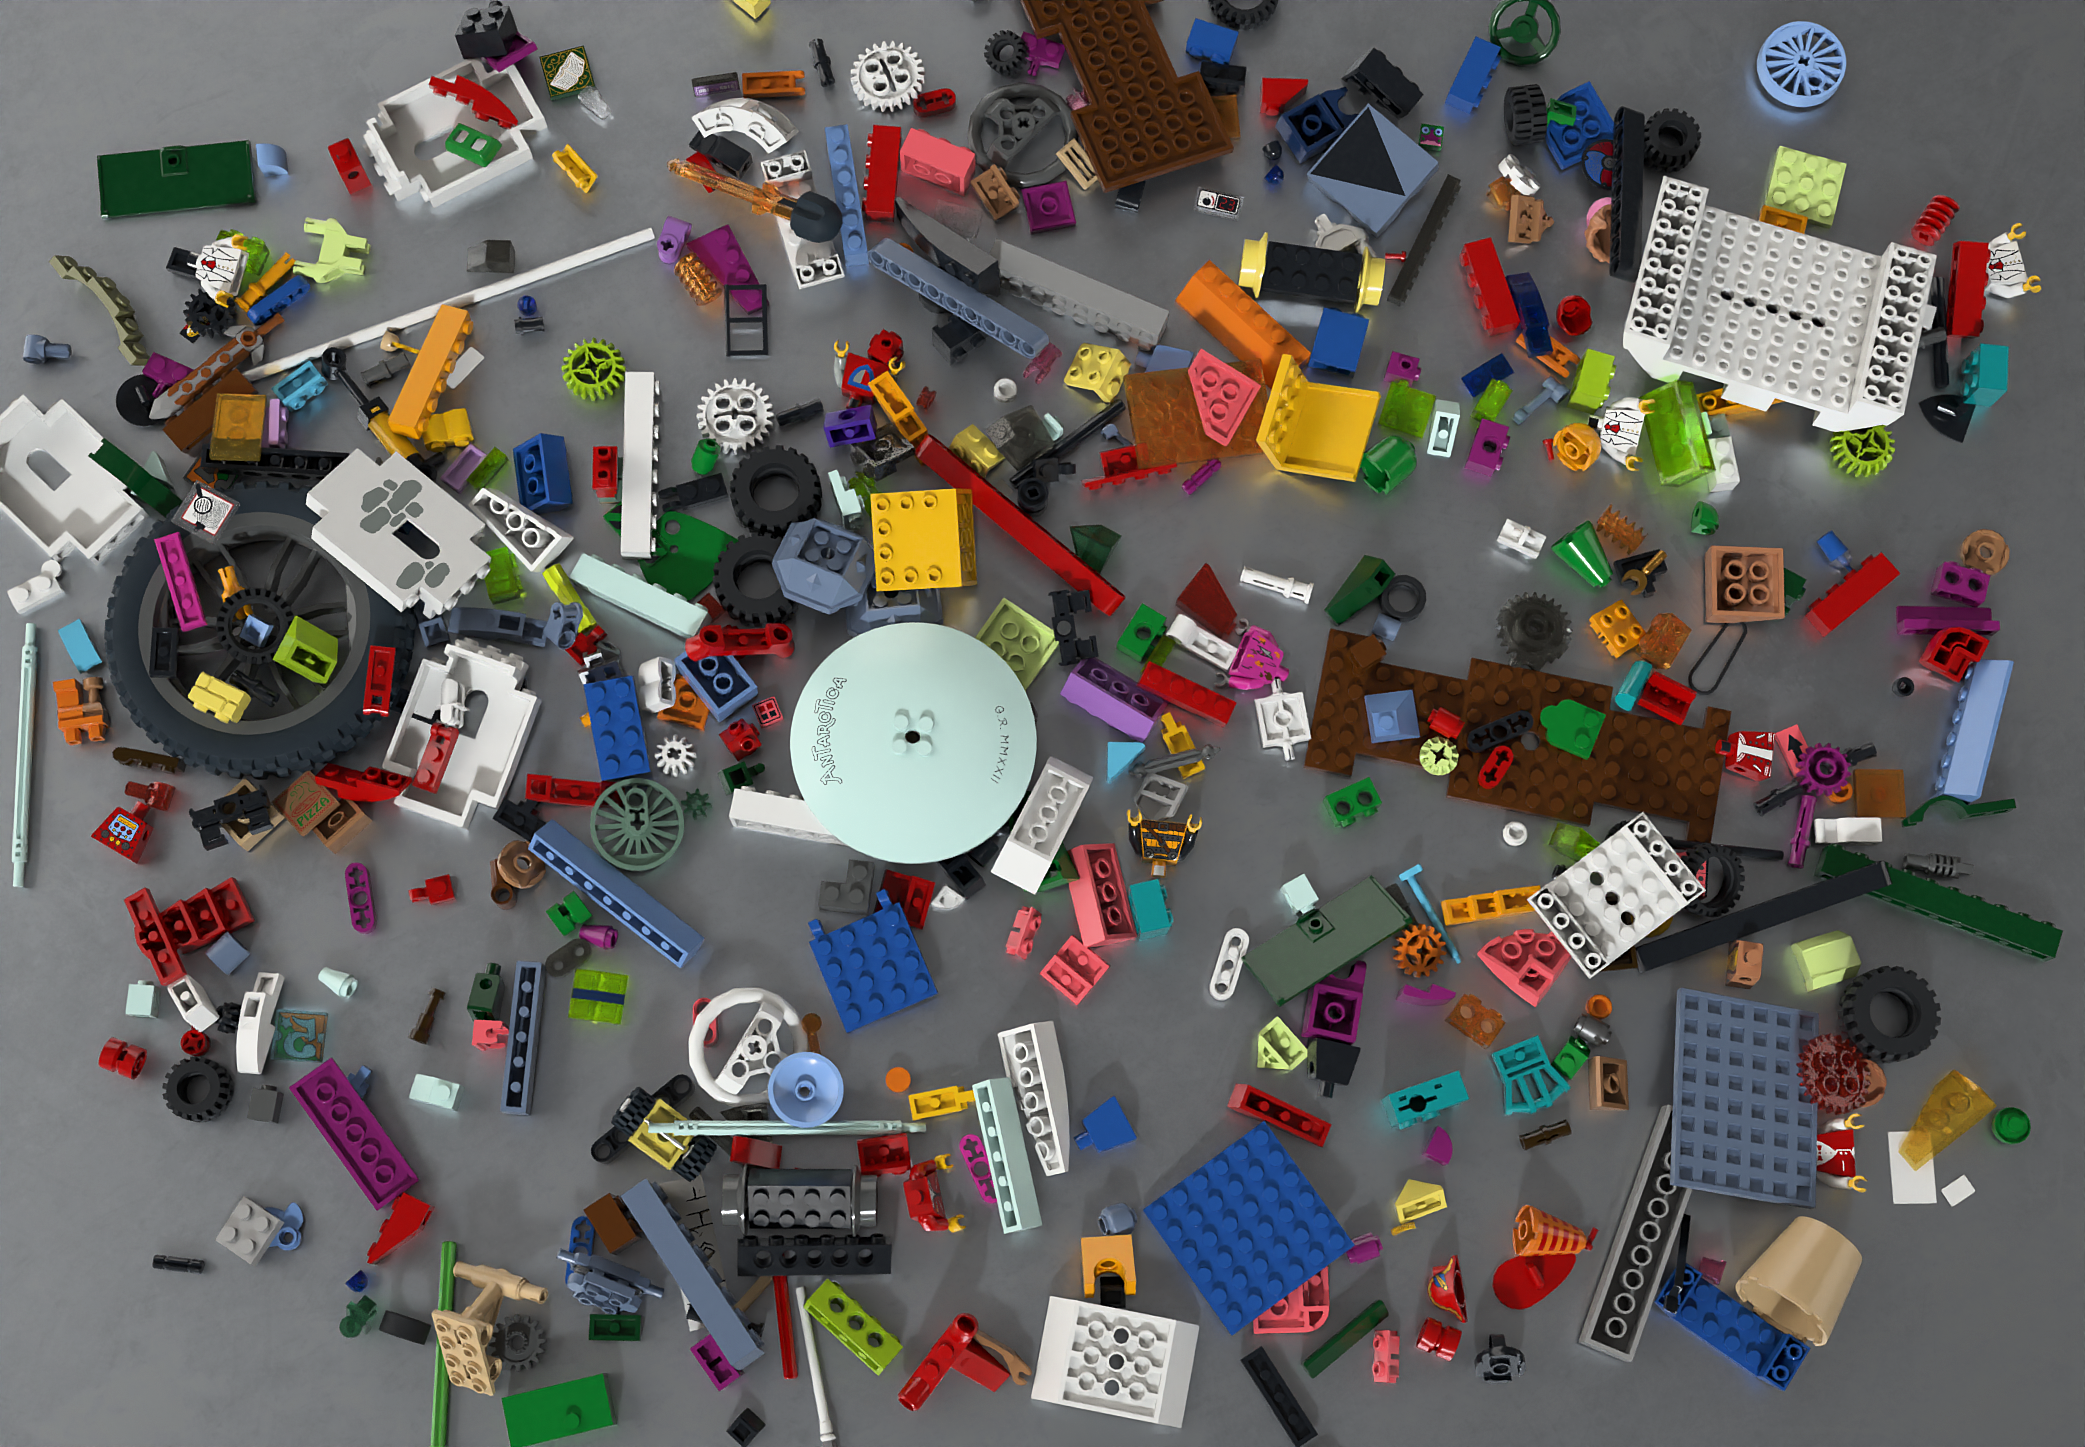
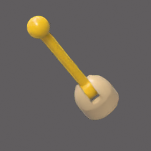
M388 331L385 332L381 341L380 348L388 352L396 351L398 348L415 354L420 352L418 349L401 344L398 336Z

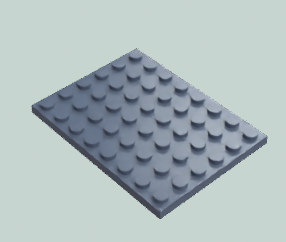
M1686 988L1677 990L1670 1185L1805 1209L1816 1208L1819 1013Z

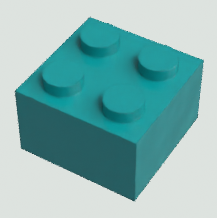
M1980 343L1963 360L1961 372L1964 373V381L1960 388V394L1964 397L1963 403L1991 407L2007 392L2009 346Z
M1159 879L1130 885L1127 895L1138 940L1168 934L1170 927H1172L1173 917L1171 909H1166L1165 907L1167 899L1165 885H1160Z

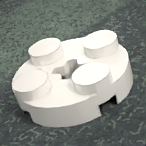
M1509 154L1498 165L1504 177L1509 174V177L1512 179L1510 183L1522 194L1533 196L1541 187L1534 179L1536 176L1534 171L1528 166L1523 168L1514 155Z

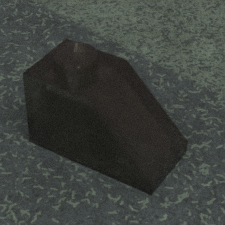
M485 240L468 248L467 272L514 273L515 249L511 240Z

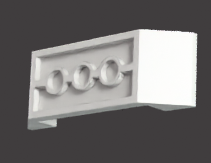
M803 150L760 162L769 197L799 289L845 277L832 240L816 243L796 236L794 230L790 227L791 217L776 212V205L783 198L797 203L798 198L802 194L809 191L817 193L806 151Z
M1050 756L991 873L1036 894L1091 785L1093 777Z

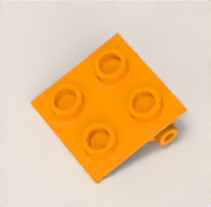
M1622 599L1592 615L1589 619L1590 627L1594 629L1597 635L1601 633L1598 638H1606L1602 642L1603 645L1609 642L1606 648L1611 653L1610 655L1615 656L1616 659L1622 656L1624 652L1650 638Z

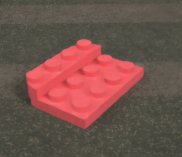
M1328 1266L1253 1320L1254 1334L1307 1333L1323 1326L1330 1312Z

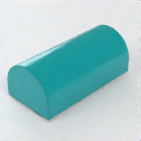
M1645 661L1633 663L1615 697L1619 707L1628 712L1632 710L1651 673L1652 664Z

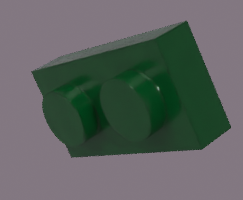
M590 1314L589 1340L641 1341L642 1315Z

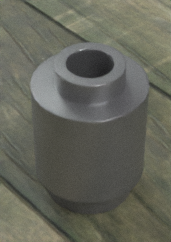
M1582 1013L1573 1028L1577 1036L1597 1047L1601 1043L1606 1045L1612 1034L1609 1031L1610 1025L1590 1014L1586 1016Z

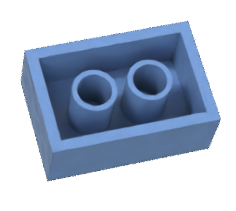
M685 651L674 659L677 670L719 723L758 695L756 684L733 655L709 656L695 662L688 657Z

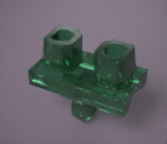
M366 1295L357 1304L351 1301L346 1306V1317L340 1322V1333L350 1339L360 1335L361 1331L367 1335L371 1330V1320L377 1314L375 1310L377 1304Z

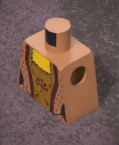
M1741 940L1729 942L1725 986L1751 989L1761 976L1763 944Z

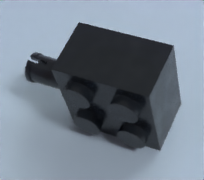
M493 0L489 3L487 9L472 8L465 12L455 33L463 59L508 54L518 31L509 6L502 7L503 4L500 1Z

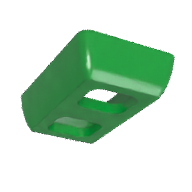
M458 123L446 139L445 147L447 151L482 167H487L502 147V143L491 136ZM462 131L468 132L469 135L462 143L455 141ZM482 138L486 140L487 143L482 150L477 151L472 148L477 139Z

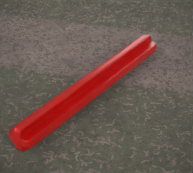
M773 1276L783 1375L785 1379L797 1378L798 1372L787 1276Z

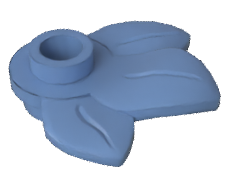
M292 1202L285 1212L278 1208L266 1207L267 1211L285 1222L269 1247L278 1246L288 1251L297 1248L302 1239L299 1229L304 1221L300 1207L295 1202ZM291 1233L293 1240L288 1243L285 1240V1236Z

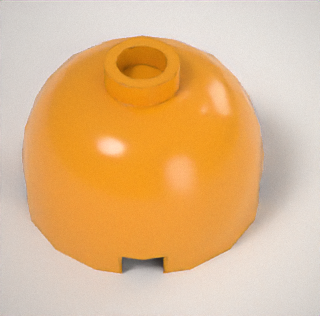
M1573 423L1565 426L1556 433L1553 440L1554 447L1557 445L1559 450L1557 453L1558 458L1571 470L1583 469L1582 471L1588 469L1599 458L1602 445L1597 432L1584 423Z

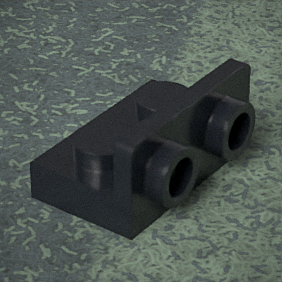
M1201 61L1200 74L1209 94L1223 93L1230 97L1243 96L1247 67Z

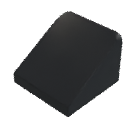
M1120 1276L1100 1277V1305L1112 1308H1126L1124 1281Z
M746 1408L726 1432L742 1447H747L766 1424L754 1412Z

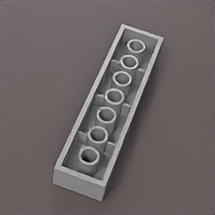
M996 238L989 254L998 260L1000 287L1009 290L1012 295L1028 298L1037 306H1047L1056 314L1071 316L1080 324H1090L1099 332H1109L1116 335V338L1123 342L1130 341L1135 343L1144 351H1154L1156 346L1160 344L1167 328L1168 310Z

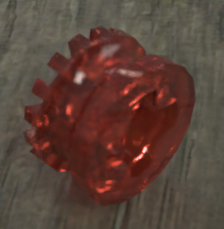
M925 386L923 391H921L922 395H919L921 397H918L916 405H923L924 409L928 410L937 392L934 390L931 392L929 387Z

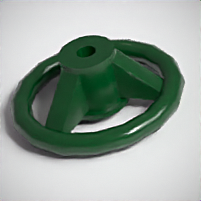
M1502 0L1493 10L1488 24L1489 41L1501 47L1498 55L1508 63L1519 66L1537 64L1547 58L1558 44L1561 34L1560 17L1553 4L1548 0ZM1529 1L1525 15L1517 17L1511 26L1497 29L1499 18L1506 8L1516 2ZM1538 5L1546 10L1551 20L1552 32L1546 46L1538 34L1539 24L1535 18ZM1512 36L1519 43L1530 42L1537 53L1533 56L1525 57L1513 55L1503 48L1499 39Z

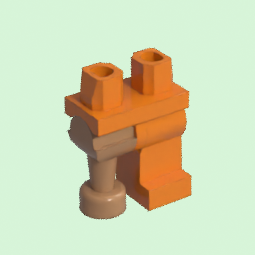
M75 678L53 682L58 706V728L64 732L66 743L69 745L81 744V732L89 731V739L91 741L105 740L106 728H110V721L108 720V710L101 704L99 690H102L104 687L103 678L83 679V685ZM83 688L89 691L88 703H84Z

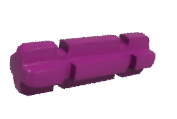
M1215 456L1211 457L1206 464L1202 465L1191 475L1190 479H1187L1182 484V489L1188 495L1192 494L1197 486L1200 487L1212 476L1213 472H1216L1221 467V462Z

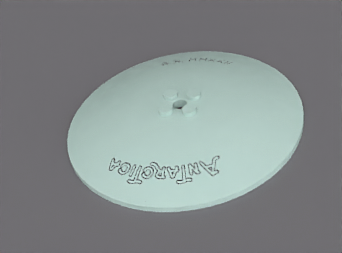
M899 623L875 628L847 641L832 652L820 664L804 687L795 709L790 736L791 760L796 782L804 800L818 821L832 835L856 851L880 860L903 864H923L953 858L975 848L994 835L1009 820L1022 801L1031 781L1037 750L1036 726L1030 701L1022 684L1008 664L995 651L976 638L950 627L930 623ZM911 731L919 733L920 740L914 744L909 743L906 740V735Z

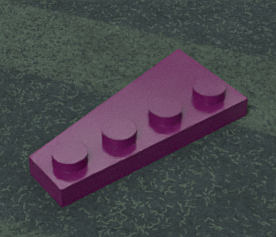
M728 224L686 243L687 248L698 257L705 268H708L715 276V279L723 286L725 284H759ZM729 290V294L748 315L762 309V290Z

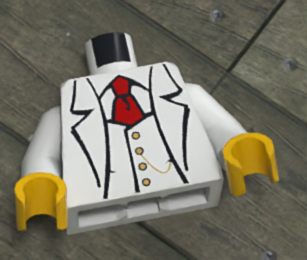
M2021 223L2014 224L2010 233L2006 232L1989 243L1988 249L1991 251V257L1986 266V273H1988L1989 278L1984 291H1992L1993 294L2005 298L2025 294L2027 290L2033 293L2040 292L2042 288L2040 285L2032 287V284L2039 282L2040 278L2038 276L2027 277L2017 241L2012 242L2014 238L2023 239L2026 236V231L2019 235L2015 234L2016 229L2023 226Z
M239 234L214 241L211 246L205 245L202 254L191 252L187 259L188 266L197 268L196 278L201 280L203 289L217 304L226 308L229 307L227 299L238 295L249 253L245 252L247 247L243 246L244 240L248 239V237Z
M1626 397L1607 406L1604 417L1589 416L1587 425L1594 430L1600 431L1599 438L1602 448L1613 459L1626 465L1627 469L1631 471H1639V469L1634 467L1635 460L1643 462L1641 457H1634L1632 455L1636 454L1645 414L1655 412V410L1648 408V403H1655L1654 399L1643 400Z

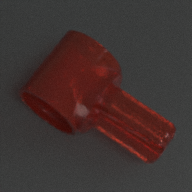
M129 781L125 786V794L145 800V804L151 808L168 811L176 788L157 781L150 783L149 786Z

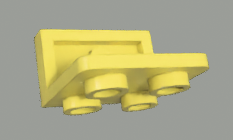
M1083 343L1080 345L1064 382L1069 386L1093 390L1104 403L1112 404L1125 376L1129 372L1131 363L1119 349Z

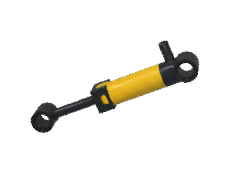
M337 347L327 348L322 354L321 372L323 376L330 380L340 379L361 405L359 406L357 419L367 431L371 430L391 456L398 452L436 484L437 470L435 465L445 460L444 454L438 452L424 459L407 437L392 433L387 421L390 416L388 414L389 408L378 396L369 401L347 374L345 367L346 354L344 351Z

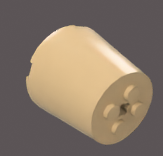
M1797 1217L1737 1281L1735 1285L1736 1292L1743 1302L1748 1300L1754 1306L1752 1310L1754 1314L1783 1334H1791L1804 1344L1807 1340L1813 1341L1815 1346H1823L1827 1343L1862 1264V1256L1853 1243L1837 1230L1813 1218Z

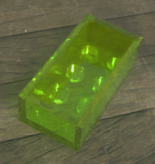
M1674 380L1638 397V399L1655 400V403H1648V408L1655 410V412L1645 414L1644 422L1661 486L1679 487L1716 471L1693 382Z

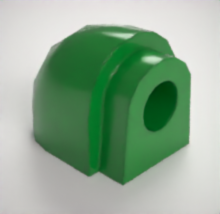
M1702 501L1696 504L1692 514L1691 532L1703 535H1713L1719 528V515L1713 506Z

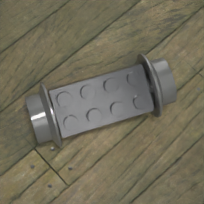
M745 1164L740 1174H724L723 1226H739L743 1236H747L748 1226L749 1229H851L852 1223L853 1237H856L861 1226H877V1175H862L857 1165H854L853 1185L852 1169H750L749 1173V1165Z

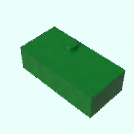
M607 1373L501 1398L511 1447H527L617 1424Z

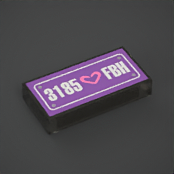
M737 72L691 79L695 97L740 90Z

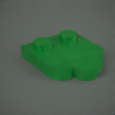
M1566 699L1557 706L1545 707L1540 713V722L1547 728L1545 736L1551 745L1587 760L1606 714L1573 700Z

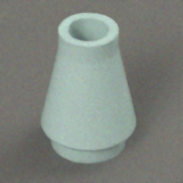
M327 967L321 970L318 977L320 981L325 983L340 997H350L358 985V981L354 979L353 975Z

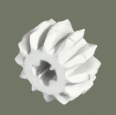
M673 735L672 742L665 737L664 742L666 745H657V749L661 752L655 753L654 757L659 760L657 763L658 768L664 767V774L668 775L672 770L674 777H677L678 770H682L683 774L688 773L685 768L686 765L694 767V763L690 759H695L697 755L695 752H691L694 749V745L692 743L687 744L688 740L686 737L681 738L679 741L678 736ZM675 751L680 757L677 760L671 755Z

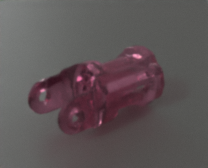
M1049 342L1039 356L1034 357L1024 370L1023 377L1028 378L1033 371H1040L1035 379V383L1040 384L1050 372V367L1054 361L1063 355L1062 352Z

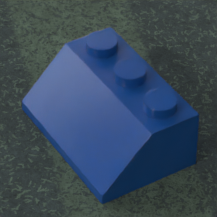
M540 433L513 448L518 495L521 505L539 515L559 512L573 504L563 436Z

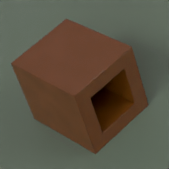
M1372 634L1349 648L1346 655L1358 673L1361 674L1384 660L1387 649L1384 642Z

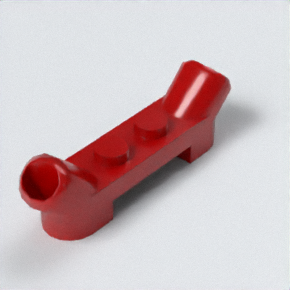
M767 623L765 628L727 630H722L721 625L704 626L698 635L686 639L685 642L686 653L695 662L709 656L776 654L780 658H787L795 649L791 629L781 623Z
M961 1313L955 1317L898 1393V1399L904 1407L911 1411H918L976 1335L979 1324L973 1315Z

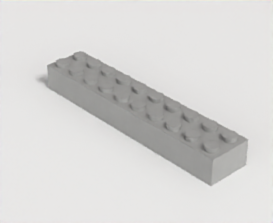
M1669 1104L1662 1106L1578 1340L1581 1344L1625 1362L1633 1361L1692 1192L1691 1188L1670 1185L1673 1106Z

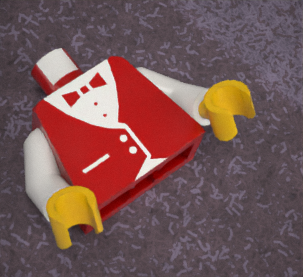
M1852 1114L1848 1119L1844 1117L1828 1120L1817 1127L1816 1177L1831 1188L1851 1189L1853 1187L1861 1193L1867 1190L1857 1187L1860 1180H1868L1863 1176H1856L1853 1129H1861L1864 1125L1856 1126L1854 1118L1862 1116L1861 1114Z

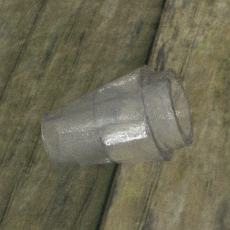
M589 85L578 95L580 104L601 120L607 118L612 112L597 88Z

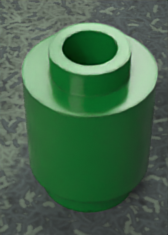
M707 438L701 439L698 442L691 459V467L695 472L705 475L713 470L721 452V448L715 440Z

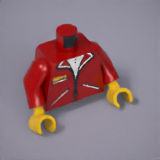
M950 1154L937 1155L934 1160L931 1159L914 1165L910 1170L909 1179L903 1182L909 1215L911 1219L919 1222L925 1231H946L949 1229L954 1233L966 1228V1226H960L958 1220L964 1218V1215L958 1214L948 1220L945 1215L936 1169L944 1170L953 1167V1164L946 1165L945 1158L951 1156Z

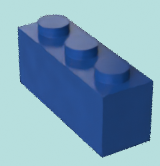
M1477 36L1475 37L1448 93L1445 104L1468 114L1471 113L1473 106L1478 108L1483 97L1480 92L1482 88L1487 89L1492 79L1489 73L1491 69H1497L1501 57L1498 56L1501 47Z

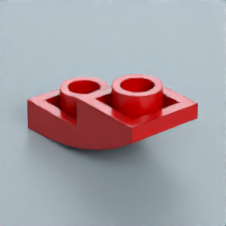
M733 1136L730 1161L741 1165L757 1166L763 1169H780L782 1146L762 1140Z

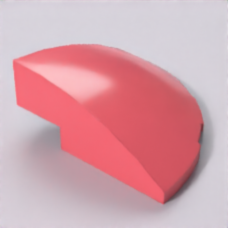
M1534 929L1516 930L1513 935L1504 938L1498 936L1484 945L1477 954L1504 984L1535 1008L1572 958L1552 931L1549 934L1535 933Z

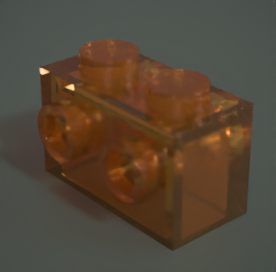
M1658 613L1651 621V626L1646 635L1641 638L1635 653L1647 663L1652 664L1654 669H1669L1692 629L1673 613Z

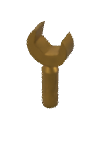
M1660 550L1642 567L1641 571L1633 569L1624 575L1621 583L1629 578L1637 582L1638 588L1632 591L1630 595H1638L1645 589L1647 585L1645 575H1649L1667 557L1663 550Z

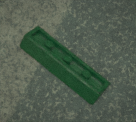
M1382 1300L1374 1301L1301 1362V1366L1312 1379L1315 1378L1387 1318L1389 1312Z

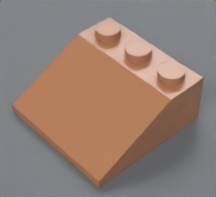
M1711 546L1705 553L1706 622L1738 623L1784 619L1783 548Z

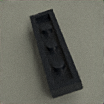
M1262 1346L1240 1360L1295 1447L1302 1446L1318 1435Z

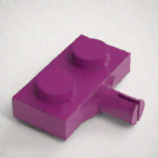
M1023 31L1021 38L1026 42L1025 44L1029 49L1026 50L1029 53V58H1025L1031 62L1027 73L1036 76L1040 65H1048L1059 69L1066 51L1064 45L1045 38L1037 39L1035 35Z
M153 352L142 370L143 375L154 379L158 383L152 393L155 398L162 395L167 388L172 387L194 371L192 368Z

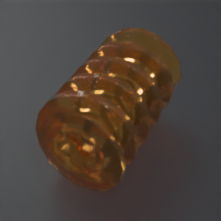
M692 252L681 258L673 271L679 277V281L684 284V288L689 291V295L694 298V302L699 306L706 305L716 300L722 294V289H715L718 285L717 282H710L712 279L711 274L704 275L707 272V268L705 266L700 267L702 264L701 259L695 260L697 254Z
M1610 504L1597 521L1596 531L1600 532L1606 529L1604 537L1607 538L1613 534L1611 542L1614 544L1621 540L1619 548L1623 549L1629 546L1627 554L1630 555L1636 551L1649 533L1642 536L1643 527L1634 530L1635 521L1627 525L1628 516L1626 515L1619 519L1620 510L1611 513L1613 505Z

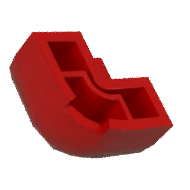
M1947 627L1938 631L1929 640L1919 659V663L1927 669L1936 671L1946 678L1959 683L1970 661L1979 662L1990 641L1966 628Z

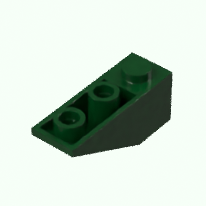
M1364 555L1324 611L1337 625L1342 624L1380 595L1396 574L1383 559Z

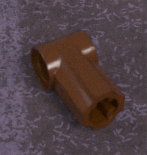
M498 859L490 861L491 898L499 908L508 910L517 903L515 887L503 879L498 870ZM502 892L510 893L506 901H499V896Z

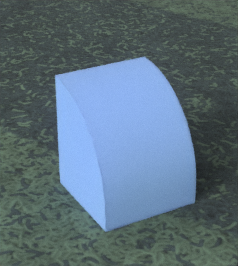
M256 144L258 166L265 177L288 174L286 152L283 148L274 144Z

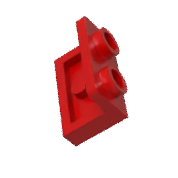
M1654 671L1644 685L1637 704L1681 726L1697 692Z
M907 1133L857 1140L862 1175H877V1177L887 1173L900 1175L911 1170Z

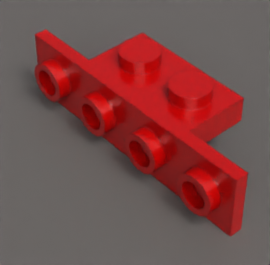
M1138 443L1099 452L1104 475L1081 480V484L1085 488L1088 487L1089 490L1100 489L1103 487L1102 484L1111 482L1112 485L1125 483L1126 478L1134 477L1135 480L1148 478V474L1157 472L1158 475L1172 472L1171 468L1177 467L1175 461L1170 460L1151 465L1147 443Z

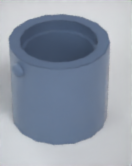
M227 931L205 954L224 973L229 975L250 955V952L237 938Z

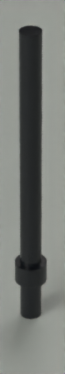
M1663 836L1672 849L1688 850L1693 849L1694 845L1704 843L1676 840L1671 836ZM1717 844L1731 849L1737 856L1783 860L1784 852L1781 850Z

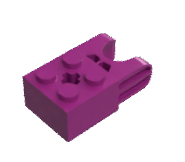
M1358 960L1353 964L1346 979H1339L1331 974L1309 988L1302 1037L1320 1038L1347 1045H1352L1356 1041L1367 968L1365 961ZM1330 1010L1333 1011L1332 1015L1336 1016L1335 1019H1332L1329 1016L1328 1012Z

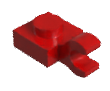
M598 625L587 637L581 632L576 637L574 644L565 649V651L583 667L585 665L583 653L587 652V655L597 652L595 645L608 634Z
M449 874L425 880V888L408 890L410 900L413 903L429 899L430 904L435 905L456 899Z

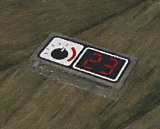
M1198 187L1193 211L1238 221L1244 197Z

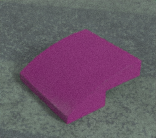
M1405 984L1398 991L1396 1000L1412 1005L1437 1006L1447 1004L1455 997L1456 992L1435 984L1429 986L1425 991Z

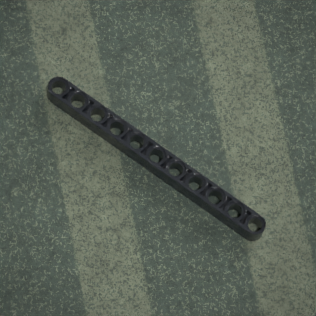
M1884 860L1635 947L1638 971L1642 973L1889 886L1893 883Z

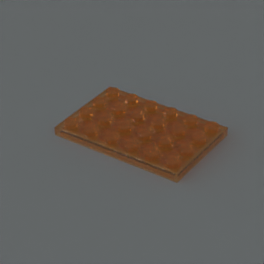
M1261 359L1226 363L1261 385L1226 447L1205 434L1188 373L1189 367L1124 375L1123 381L1138 469L1265 454L1256 441L1268 403Z

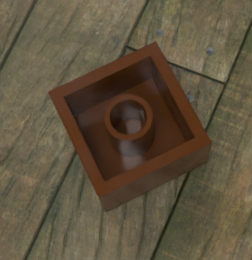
M608 1193L583 1211L609 1253L618 1255L641 1240L642 1237L639 1233L643 1230L635 1218H629L626 1211L629 1208L619 1195L615 1196Z

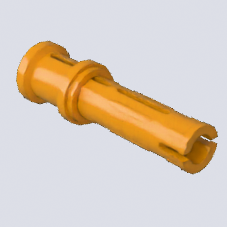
M285 252L256 283L252 282L248 285V290L242 296L234 299L236 304L247 313L252 306L267 296L266 292L295 265L296 260L292 258L285 264L291 256Z

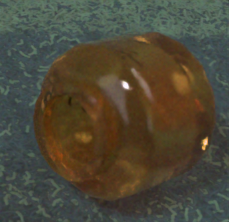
M1502 176L1488 185L1489 189L1486 195L1495 210L1504 208L1506 212L1509 211L1511 208V195H1521V192L1510 183L1512 181L1510 177L1505 178Z

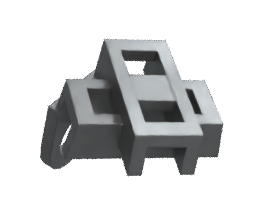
M601 640L597 643V652L587 655V652L583 653V659L587 667L577 671L582 684L623 677L624 670L620 669L618 664L620 649L615 645Z

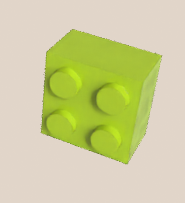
M1587 348L1577 366L1567 403L1568 408L1594 415L1598 408H1602L1604 401L1608 399L1611 387L1608 384L1610 379H1613L1616 371V365H1613L1615 356Z

